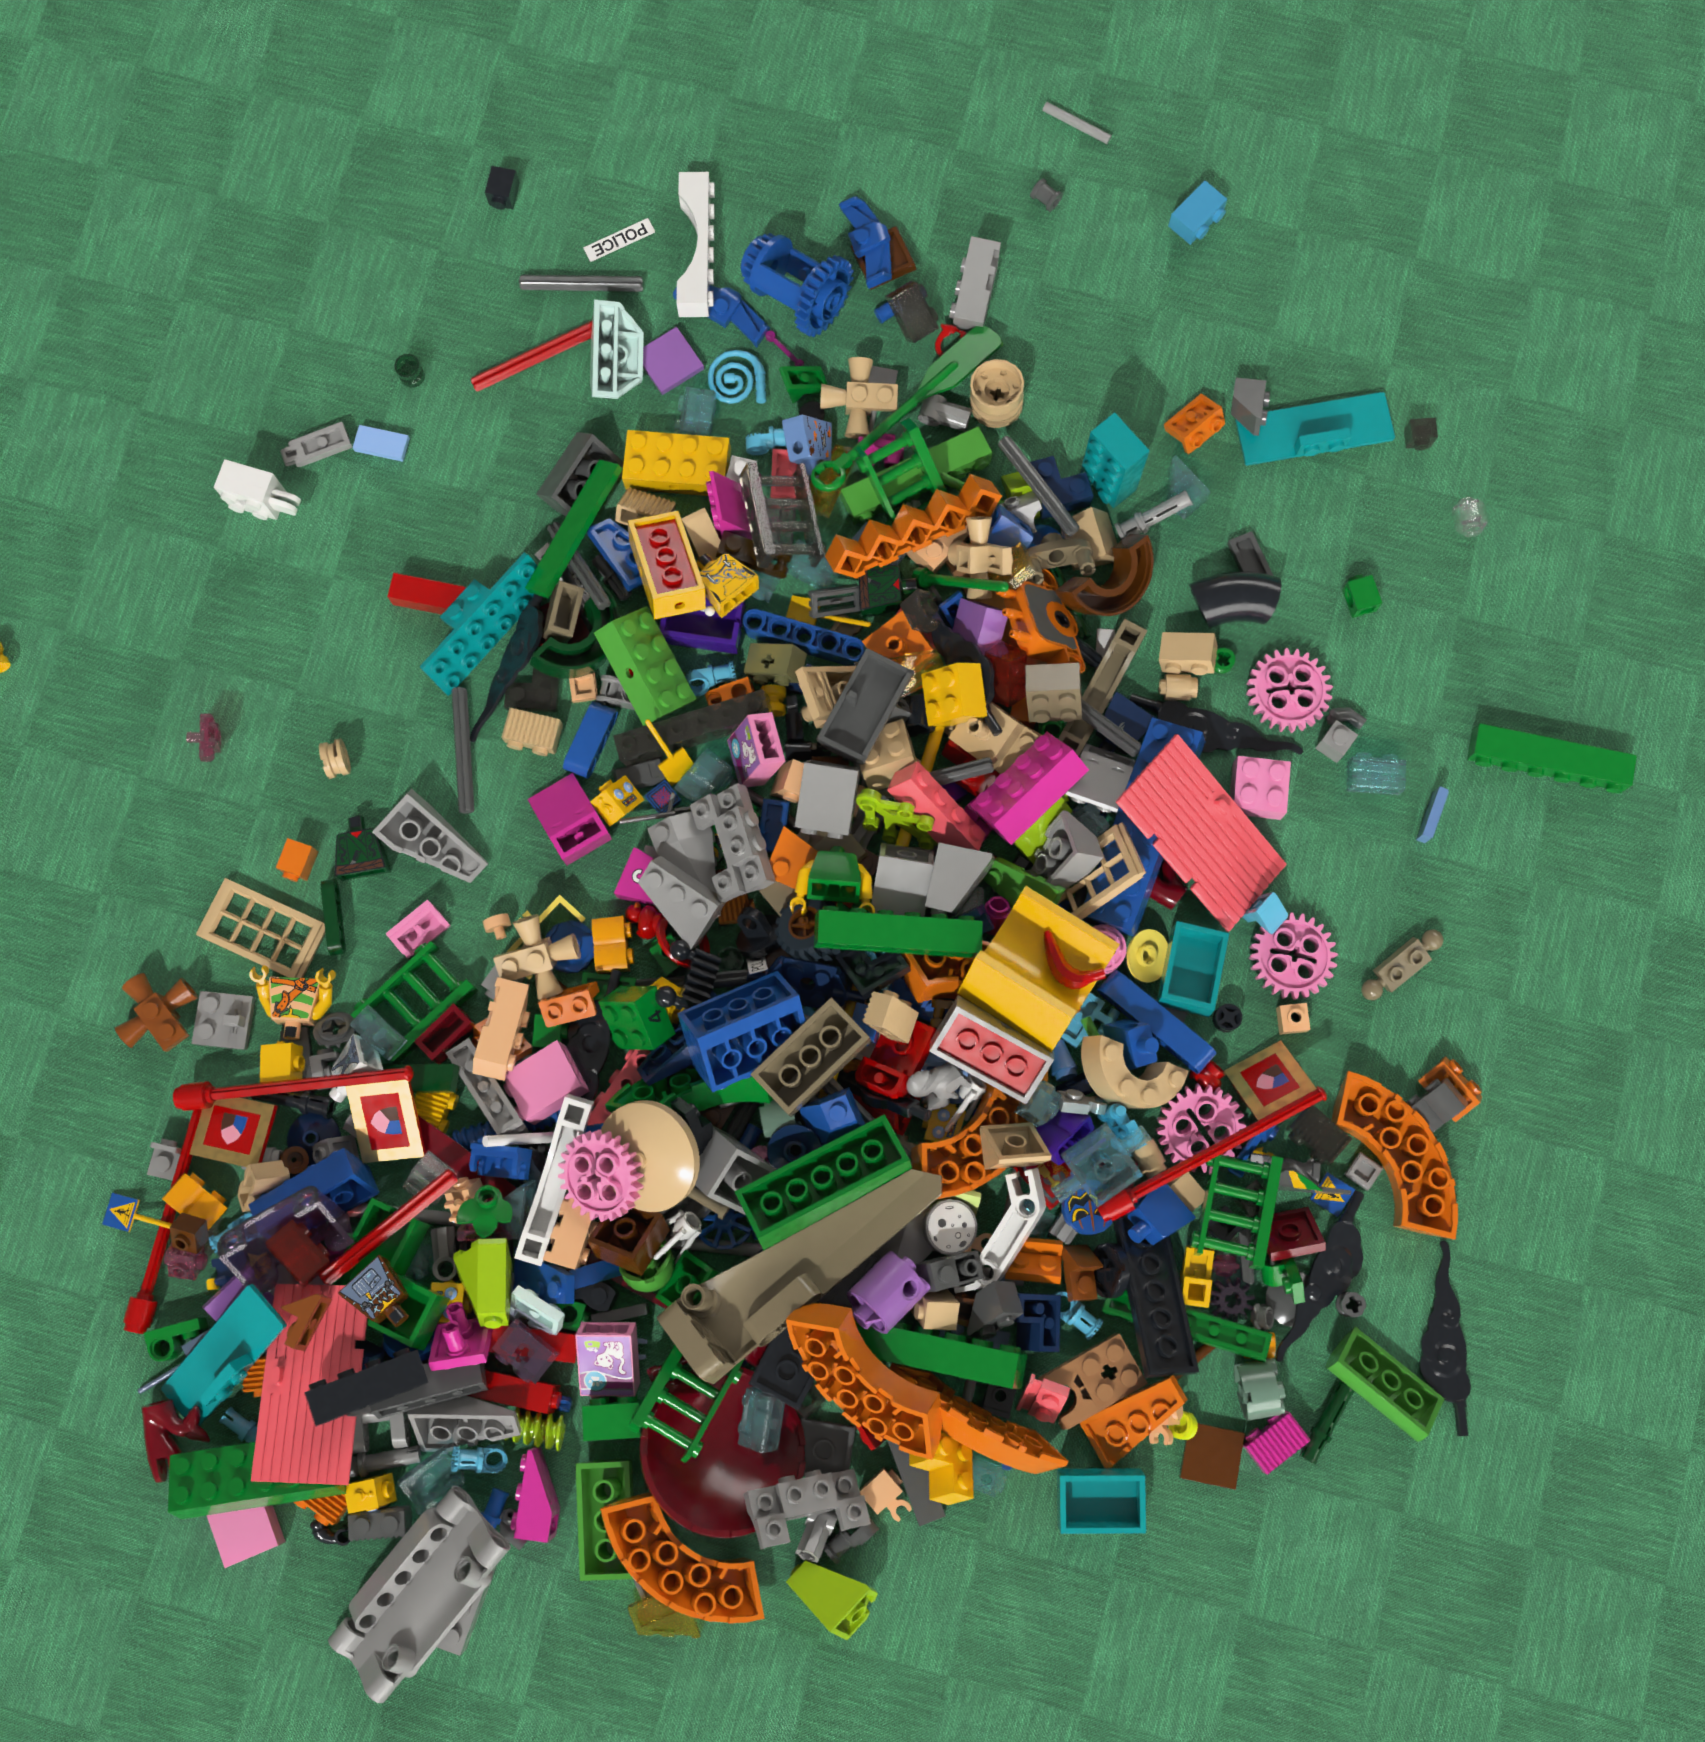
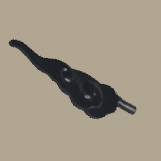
M533 594L527 607L522 610L519 616L516 630L505 649L500 667L491 683L485 709L471 732L470 741L473 743L476 741L482 726L495 711L500 698L515 681L518 673L527 666L533 652L541 641L544 619L543 612L540 610V604L544 598L542 596Z
M912 594L913 605L928 621L933 643L938 653L944 657L946 666L954 663L981 664L987 716L982 718L993 736L1000 735L1003 730L990 708V703L995 694L992 662L982 653L978 645L966 641L961 634L954 633L950 627L944 624L938 614L920 602L918 594Z
M1133 693L1129 699L1137 706L1157 713V719L1203 732L1205 738L1203 753L1213 752L1216 749L1229 751L1235 748H1250L1261 752L1291 750L1298 755L1303 753V749L1296 744L1267 740L1243 723L1229 722L1218 714L1204 709L1188 708L1177 700L1155 701Z
M611 970L604 997L619 987L621 971ZM600 1000L594 1001L597 1010L595 1016L572 1021L568 1028L569 1042L567 1048L590 1090L581 1098L590 1101L594 1099L600 1082L599 1074L605 1065L611 1044V1031L602 1015V1009L598 1002Z
M1355 1190L1340 1219L1329 1226L1326 1234V1251L1318 1252L1312 1263L1307 1284L1304 1286L1305 1302L1296 1304L1294 1324L1277 1348L1276 1361L1281 1362L1283 1360L1286 1349L1306 1332L1312 1319L1319 1314L1322 1308L1330 1305L1336 1295L1343 1294L1350 1286L1352 1279L1359 1273L1363 1263V1253L1360 1246L1361 1236L1353 1222L1365 1196L1363 1193Z
M1441 1241L1442 1260L1435 1278L1436 1297L1433 1301V1311L1428 1317V1330L1421 1338L1422 1355L1419 1368L1425 1382L1440 1394L1444 1401L1453 1404L1457 1436H1468L1466 1398L1470 1394L1471 1385L1469 1377L1465 1372L1467 1350L1464 1335L1459 1325L1461 1317L1459 1302L1450 1286L1448 1278L1450 1249L1446 1241Z

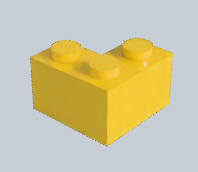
M941 1432L938 1449L933 1460L909 1454V1466L929 1471V1500L952 1505L974 1498L972 1449Z

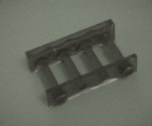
M747 462L739 475L758 568H768L776 555H809L811 567H817L825 556L826 547L821 539L810 489L811 479L810 475L807 474L805 463H800L792 476H762L758 471L757 463ZM762 486L794 487L796 499L766 498L763 495ZM767 509H799L801 521H771L768 518ZM771 532H804L806 544H776V542H773Z

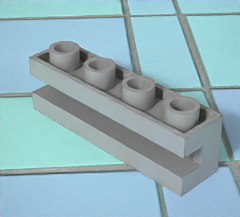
M469 1038L446 1052L452 1064L460 1066V1077L497 1135L529 1132L496 1079L473 1074V1059L476 1048Z

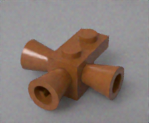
M145 973L132 977L122 986V990L139 1004L134 1008L138 1015L137 1017L114 1027L120 1039L128 1047L133 1048L148 1030L165 1052L170 1051L190 1036L178 1019L181 1016L176 1011L177 1008L198 999L196 992L185 979L181 977L165 996L153 992Z

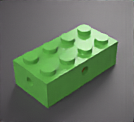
M648 606L615 619L594 632L643 726H646L645 721L647 719L652 723L697 699Z

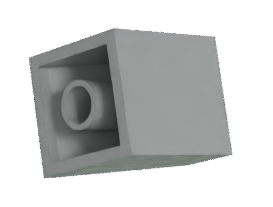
M816 760L804 762L795 827L801 828V833L816 835L817 831L828 832L827 837L843 839L844 835L850 834L861 775L860 767Z
M881 843L871 901L876 914L879 910H891L894 912V915H904L905 912L921 913V917H924L934 865V851Z
M939 843L925 907L931 911L930 914H946L948 917L949 915L956 916L994 865L995 858L993 854Z
M712 1125V1138L699 1156L700 1167L695 1186L707 1197L746 1215L734 1191L775 1171L776 1168L730 1134Z

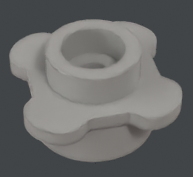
M1259 1303L1254 1305V1309L1251 1312V1322L1255 1329L1266 1331L1273 1327L1274 1316L1270 1306H1266V1304H1261L1260 1306Z

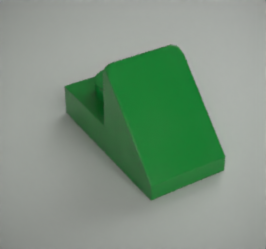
M781 366L779 368L792 403H796L804 394H821V383L828 385L821 366Z

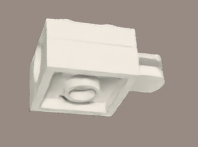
M225 459L214 485L215 490L221 496L220 498L229 505V509L238 513H243L244 511L251 512L253 516L262 520H267L268 518L277 520L280 512L295 516L298 511L295 506H299L301 503L299 497L287 493L273 473Z

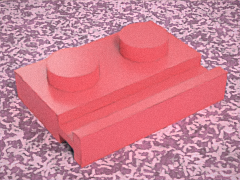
M1031 1374L1018 1400L1016 1410L1026 1409L1029 1415L1034 1416L1039 1421L1054 1424L1068 1398L1070 1388L1045 1378L1042 1381L1035 1379L1036 1375Z

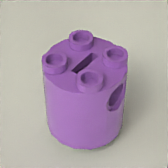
M889 1251L848 1291L847 1297L852 1305L854 1320L861 1327L868 1329L872 1326L880 1333L887 1334L931 1289L930 1285L916 1274L915 1270L917 1267L911 1259L906 1256L900 1259L894 1252Z

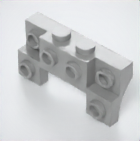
M736 783L717 795L708 794L690 805L697 829L705 830L715 825L728 868L712 877L719 902L725 903L743 894L764 889L776 882L766 851V842L759 829V820L754 812L745 785Z
M854 1469L822 1474L821 1470H814L805 1473V1478L795 1480L794 1475L779 1478L778 1484L775 1486L744 1493L747 1512L753 1522L760 1550L790 1542L786 1521L825 1513L834 1509L841 1531L871 1524L864 1495L860 1496Z

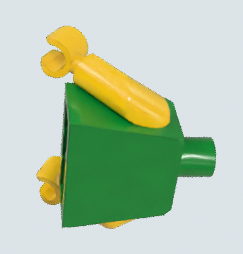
M833 846L829 851L817 852L815 860H810L799 870L795 887L797 896L790 902L792 914L794 907L798 904L803 905L802 916L806 914L805 895H807V899L859 903V899H862V904L859 908L875 913V908L870 903V899H872V877L862 864H858L857 855L854 853H845L843 847Z

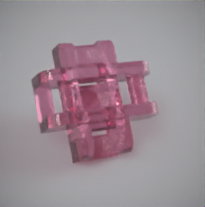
M200 714V732H187L186 734L187 743H199V758L201 762H211L215 758V753H221V730L211 714Z

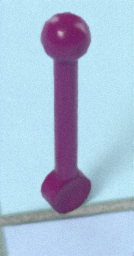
M774 331L766 332L765 336L768 342H773L795 363V366H804V361L797 359L776 338Z

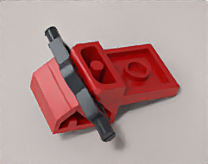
M917 1020L908 1044L890 1040L881 1034L870 1058L864 1056L856 1072L851 1071L847 1074L840 1070L837 1081L841 1082V1086L844 1089L850 1087L854 1099L875 1119L885 1114L894 1132L903 1136L913 1115L926 1122L932 1115L931 1110L920 1106L921 1097H913L908 1093L906 1086L909 1077L917 1071H921L930 1053V1041L937 1030Z

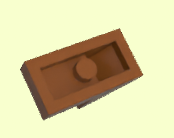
M1087 1244L1064 1245L1062 1261L1068 1302L1098 1299L1094 1270L1103 1268V1264Z
M315 1294L282 1306L281 1309L298 1317L297 1321L288 1329V1338L284 1344L293 1349L305 1351L332 1299Z

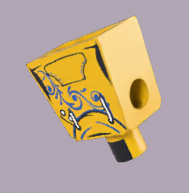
M706 553L696 562L697 566L702 570L700 575L705 586V596L721 618L759 590L758 575L729 554H723L714 561Z

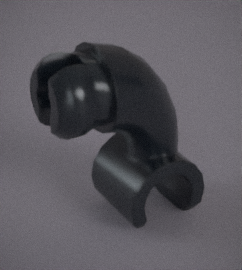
M313 1520L310 1523L311 1533L319 1542L345 1546L350 1542L348 1538L342 1535V1532L348 1530V1524L343 1525L336 1533H333L326 1525L321 1524L317 1520Z

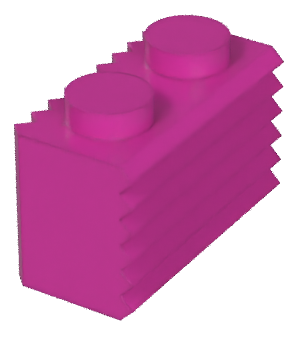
M1285 1411V1414L1268 1417L1267 1422L1269 1424L1261 1430L1257 1427L1245 1436L1247 1441L1243 1444V1447L1265 1474H1269L1311 1441L1288 1411Z

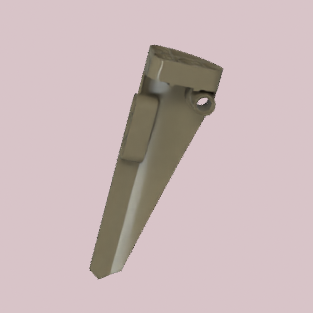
M914 1169L907 1171L858 1200L699 1285L689 1284L683 1289L681 1297L657 1316V1320L695 1373L703 1381L715 1384L758 1346H765L787 1328L786 1318L795 1309L819 1301L941 1196L942 1176ZM701 1292L702 1299L700 1303L694 1305L693 1298L695 1294Z

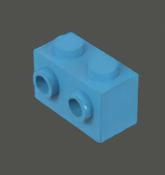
M1204 181L1171 214L1168 227L1191 245L1197 238L1201 240L1206 235L1209 226L1213 222L1218 223L1226 213L1224 208L1227 198L1207 181Z

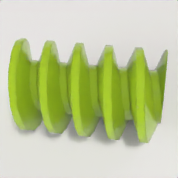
M515 1408L514 1411L516 1412L522 1432L521 1435L512 1437L513 1442L518 1443L523 1436V1443L525 1445H529L534 1438L535 1447L539 1448L545 1441L546 1449L550 1450L556 1444V1451L559 1452L561 1450L566 1430L563 1415H560L557 1421L553 1422L552 1413L548 1414L544 1420L542 1419L541 1412H537L535 1417H531V1410L527 1409L524 1415H521L520 1408Z

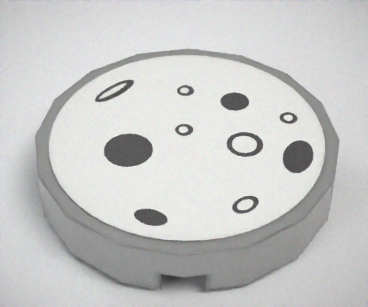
M944 1199L933 1204L929 1211L926 1212L923 1218L922 1230L926 1242L940 1254L954 1255L963 1253L972 1245L977 1234V1221L975 1214L968 1205L960 1200Z

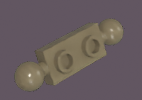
M1431 929L1423 934L1422 942L1417 938H1411L1373 970L1378 978L1376 980H1366L1362 984V995L1368 1000H1377L1382 996L1383 987L1392 993L1432 960L1427 951L1438 950L1443 945V935L1439 931Z

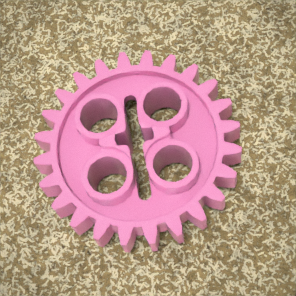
M1285 648L1281 656L1278 650H1275L1273 659L1266 654L1263 658L1264 663L1258 661L1255 665L1257 670L1252 669L1249 674L1254 679H1249L1246 685L1252 687L1246 692V695L1253 697L1248 705L1257 706L1253 715L1261 713L1263 716L1260 722L1263 723L1268 719L1270 721V729L1275 724H1278L1280 732L1288 726L1290 733H1293L1297 725L1301 731H1304L1306 723L1312 727L1316 723L1315 719L1320 720L1324 716L1321 711L1326 712L1329 708L1325 702H1330L1332 696L1327 694V692L1331 691L1333 686L1325 683L1330 679V675L1322 676L1321 673L1326 667L1321 666L1317 668L1315 665L1318 662V658L1310 662L1308 660V652L1303 657H1300L1299 649H1296L1294 654L1290 655L1288 648ZM1295 673L1304 674L1306 676L1307 681H1299L1296 678ZM1276 674L1279 676L1281 683L1272 682L1269 675ZM1305 688H1311L1312 691L1303 690V689H1305ZM1266 690L1276 691V692L1267 693ZM1298 698L1306 699L1309 707H1302L1298 703ZM1271 700H1280L1283 708L1274 707Z
M1291 912L1288 914L1287 920L1273 934H1269L1261 926L1259 929L1263 935L1255 934L1253 936L1258 944H1251L1249 947L1256 951L1255 954L1249 956L1250 960L1256 961L1251 970H1259L1260 973L1255 979L1264 978L1265 982L1262 988L1271 985L1273 987L1272 995L1280 990L1282 999H1285L1291 993L1293 1000H1296L1300 992L1305 999L1309 997V990L1313 994L1319 992L1317 985L1323 988L1328 985L1324 978L1331 979L1334 976L1328 969L1337 967L1336 963L1330 961L1338 956V953L1330 952V948L1335 946L1336 943L1327 942L1326 939L1331 933H1321L1324 927L1323 924L1318 927L1313 926L1315 918L1305 922V916L1301 914L1295 920V916ZM1278 934H1283L1288 938V946H1281L1278 943ZM1305 940L1311 941L1314 944L1315 950L1313 953H1309L1304 949L1303 942ZM1270 949H1274L1275 951L1281 952L1283 954H1273L1270 952ZM1291 951H1294V956L1299 957L1294 962L1290 955H1286ZM1302 958H1307V959L1312 958V959H1315V960H1316V963L1314 964V963H1312V962H1310V961H1308V960L1302 959ZM1272 960H1279L1282 963V972L1273 970L1271 966ZM1299 966H1304L1308 969V979L1299 976Z
M1196 1083L1195 1091H1191L1188 1086H1185V1094L1182 1095L1178 1092L1176 1095L1177 1099L1175 1101L1171 1099L1168 1102L1169 1108H1160L1165 1117L1157 1118L1158 1123L1163 1125V1127L1157 1128L1156 1132L1164 1136L1158 1139L1160 1145H1167L1163 1151L1166 1155L1172 1153L1170 1159L1173 1163L1179 1159L1182 1162L1210 1147L1188 1115V1108L1192 1109L1215 1144L1238 1132L1239 1129L1246 1127L1244 1122L1238 1121L1244 1117L1242 1111H1235L1238 1109L1239 1104L1236 1101L1230 1103L1232 1096L1229 1093L1222 1097L1223 1090L1220 1087L1213 1093L1211 1085H1207L1203 1091L1201 1086ZM1210 1104L1211 1110L1208 1114H1199V1108L1202 1105ZM1179 1120H1188V1126L1185 1129H1176V1124ZM1225 1126L1226 1131L1222 1136H1214V1130L1217 1127ZM1194 1142H1203V1147L1200 1151H1191V1146ZM1239 1144L1234 1148L1241 1149L1242 1146ZM1232 1149L1221 1154L1236 1157ZM1206 1163L1200 1165L1205 1173L1207 1171Z
M601 1129L573 1138V1142L566 1145L567 1151L561 1153L565 1161L558 1164L560 1168L564 1169V1172L559 1174L558 1178L565 1179V1184L561 1185L560 1188L568 1189L569 1193L565 1196V1199H574L573 1209L581 1206L580 1215L583 1216L590 1212V1220L599 1217L600 1222H603L607 1219L613 1221L627 1214L628 1210L636 1206L634 1201L641 1197L636 1191L644 1187L637 1180L643 1177L644 1174L636 1171V1168L642 1164L641 1162L633 1161L637 1154L636 1152L628 1153L627 1150L630 1144L621 1145L620 1135L612 1139L611 1131L602 1134Z

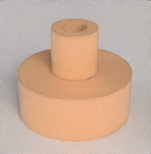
M503 913L485 919L483 925L486 933L494 932L496 939L501 940L507 937L505 928L511 926L509 915Z

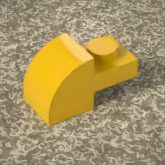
M1185 1245L1183 1268L1180 1272V1284L1185 1305L1209 1308L1214 1250L1204 1248L1203 1254L1196 1256L1194 1255L1195 1248Z

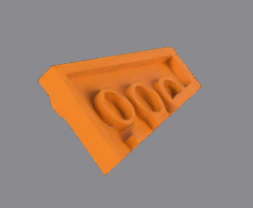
M783 826L769 861L775 880L795 889L799 870L810 860H815L818 851L785 826ZM842 902L848 908H851V906L854 904L850 902Z
M1171 1375L1115 1402L1082 1421L1080 1425L1104 1468H1111L1155 1428L1184 1405L1188 1399L1175 1376Z

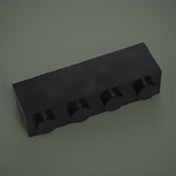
M409 1347L392 1353L394 1358L383 1362L382 1358H378L365 1363L366 1369L357 1373L352 1368L337 1374L338 1380L327 1384L326 1379L308 1385L310 1390L305 1392L304 1395L315 1427L427 1384L428 1379L418 1350L411 1352Z

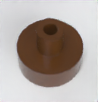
M291 1146L282 1151L279 1160L283 1161L284 1167L288 1168L290 1174H298L307 1168L309 1156L303 1148Z

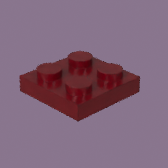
M1309 1207L1273 1214L1267 1248L1271 1261L1326 1251V1242Z

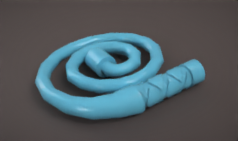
M732 350L724 352L715 358L709 368L708 385L712 394L719 401L728 404L738 403L747 398L752 390V373L746 366L735 362L725 364L717 371L716 385L721 392L727 395L737 394L741 391L744 384L742 377L734 373H724L728 369L737 368L742 370L747 376L748 383L745 391L737 397L728 398L722 396L716 390L713 377L715 368L724 359L738 356L746 358L754 367L756 402L759 404L766 402V372L758 357L748 351ZM723 373L725 384L738 381L737 387L734 389L726 388L722 384L721 378Z

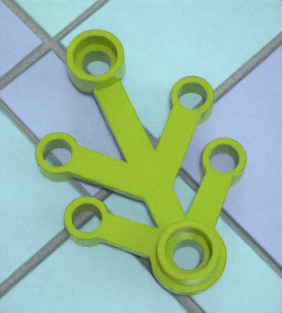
M863 789L857 795L856 803L860 806V809L865 811L862 826L866 830H878L880 819L876 817L877 812L884 817L885 829L882 839L885 842L896 843L899 831L896 829L897 825L915 836L921 848L932 850L934 846H937L938 843L927 833L932 831L934 819L927 815H914L915 807L912 804L882 800V795L873 789Z

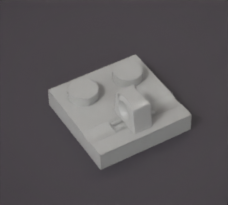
M200 991L191 1044L247 1050L256 998L253 996Z

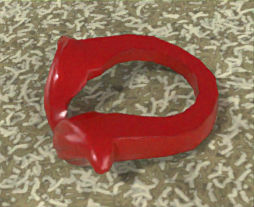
M941 324L942 330L935 341V351L938 356L941 357L943 355L940 345L945 337L958 332L960 338H962L967 333L959 330L954 325Z

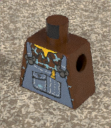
M378 1255L338 1292L342 1298L378 1324L388 1318L395 1327H398L409 1317L400 1306L409 1297V1294L390 1262L381 1255Z

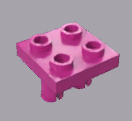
M451 1303L446 1308L449 1322L437 1324L428 1361L431 1371L487 1362L493 1329L480 1327L477 1318L467 1320L462 1303Z

